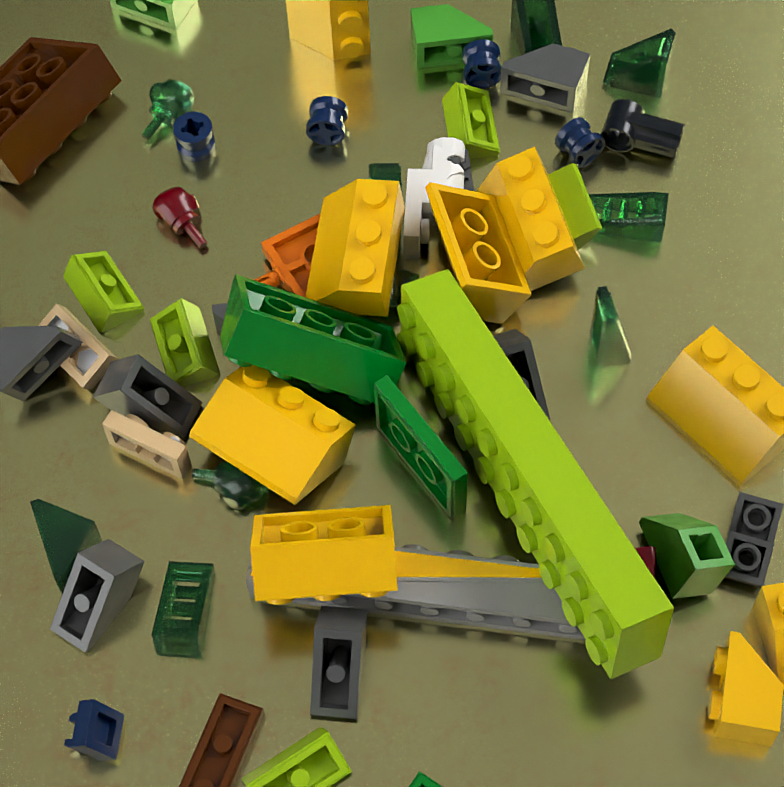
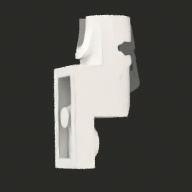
M450 137L434 139L427 145V153L422 169H408L403 231L404 259H420L421 243L429 244L430 226H437L425 189L429 182L474 191L469 154L462 140Z

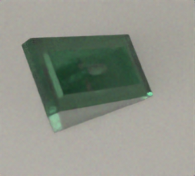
M512 0L510 27L521 55L550 44L562 46L555 0Z
M670 28L613 52L603 82L609 87L661 98L670 69L676 32Z
M41 499L30 501L54 579L63 594L77 554L100 543L102 538L95 521Z

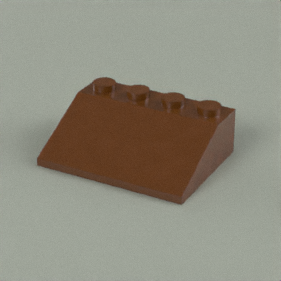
M30 37L0 66V181L21 185L30 180L36 174V168L48 156L55 154L61 148L62 142L73 130L83 126L87 121V116L98 105L111 97L112 90L122 80L98 44Z

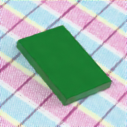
M388 375L374 383L376 427L447 515L453 518V520L466 512L468 472Z

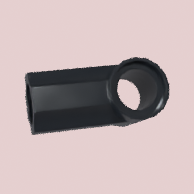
M618 99L612 103L600 135L605 140V147L615 152H628L635 147L675 158L685 124L645 114L643 108L638 103L629 99Z

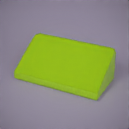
M455 82L442 98L448 137L463 141L465 149L468 150L469 159L498 156L500 148L489 91Z
M571 163L548 174L577 250H579L602 229V226L577 164Z
M107 251L71 255L64 271V279L98 332L109 331L143 313L144 306Z
M180 298L150 318L163 366L168 377L184 387L212 379L220 374L201 310L198 306Z
M319 727L242 777L241 780L245 787H330L352 771L329 731Z

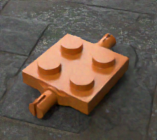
M320 214L261 242L262 252L271 264L272 271L253 280L273 287L280 285L288 292L305 297Z

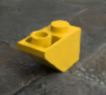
M730 631L724 647L716 646L713 660V674L720 675L719 691H711L708 706V719L716 720L714 736L772 746L780 732L784 685L742 634Z

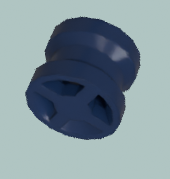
M485 39L475 40L467 44L462 51L463 63L465 64V82L470 86L480 89L495 86L501 80L500 47L495 42Z
M332 96L315 98L309 107V116L311 118L306 125V135L309 139L321 145H335L342 142L345 137V125L343 123L348 118L347 105L342 100Z
M193 111L187 112L175 120L173 132L177 151L181 158L190 162H200L208 159L216 148L212 122L209 117L201 112Z
M583 117L574 118L564 125L558 132L554 143L561 152L569 154L570 162L577 164L578 168L592 163L605 147L604 138L599 133H593L590 130L589 122Z

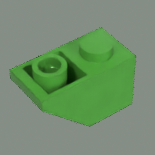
M682 513L645 516L639 520L648 545L656 548V563L672 599L712 594L735 565L717 525Z

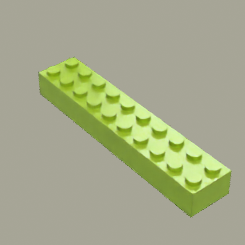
M446 269L401 285V304L397 306L401 322V332L397 333V339L404 356H410L413 360L421 385L423 387L429 386L441 417L444 419L449 418L454 426L455 437L460 448L463 451L468 450L472 455L480 480L484 484L489 483L495 492L496 503L501 514L505 518L510 517L517 528V536L522 548L526 553L532 552L536 558L543 582L549 589L554 588L559 595L567 621L573 627L578 626L586 639V649L592 661L596 665H602L609 678L613 679L661 658L674 610L673 605L450 270Z

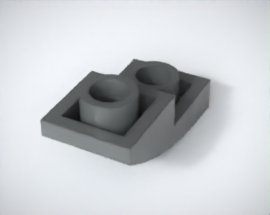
M739 492L725 542L735 565L725 576L726 578L760 588L764 585L784 504Z

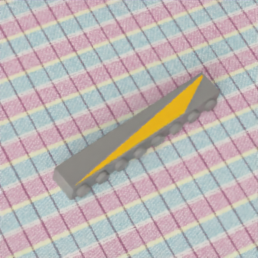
M407 544L403 547H395L398 591H388L386 595L375 598L364 597L359 593L341 595V597L332 601H318L313 597L294 598L290 602L313 606L366 609L368 613L586 640L578 626L573 627L567 621L562 609V600L554 588L549 589L543 582L539 571V564L519 562L516 558L505 555L484 558L476 557L464 550H451L444 553L429 551L421 545ZM250 555L245 580L250 598H255Z

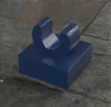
M95 699L79 701L78 711L69 716V722L75 724L72 739H66L64 746L102 762L117 760L125 714Z

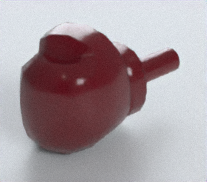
M173 187L160 193L155 198L152 206L157 218L164 220L176 235L187 232L200 249L204 248L208 242L195 227L200 220L196 213L200 206L194 194H189L181 187Z

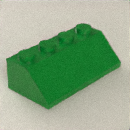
M235 274L220 336L223 354L231 362L242 367L255 365L268 369L271 374L284 380L296 378L308 382L313 388L321 392L330 393L334 390L347 394L352 400L363 405L375 403L374 383L384 376L388 375L394 384L397 385L407 361L392 326Z

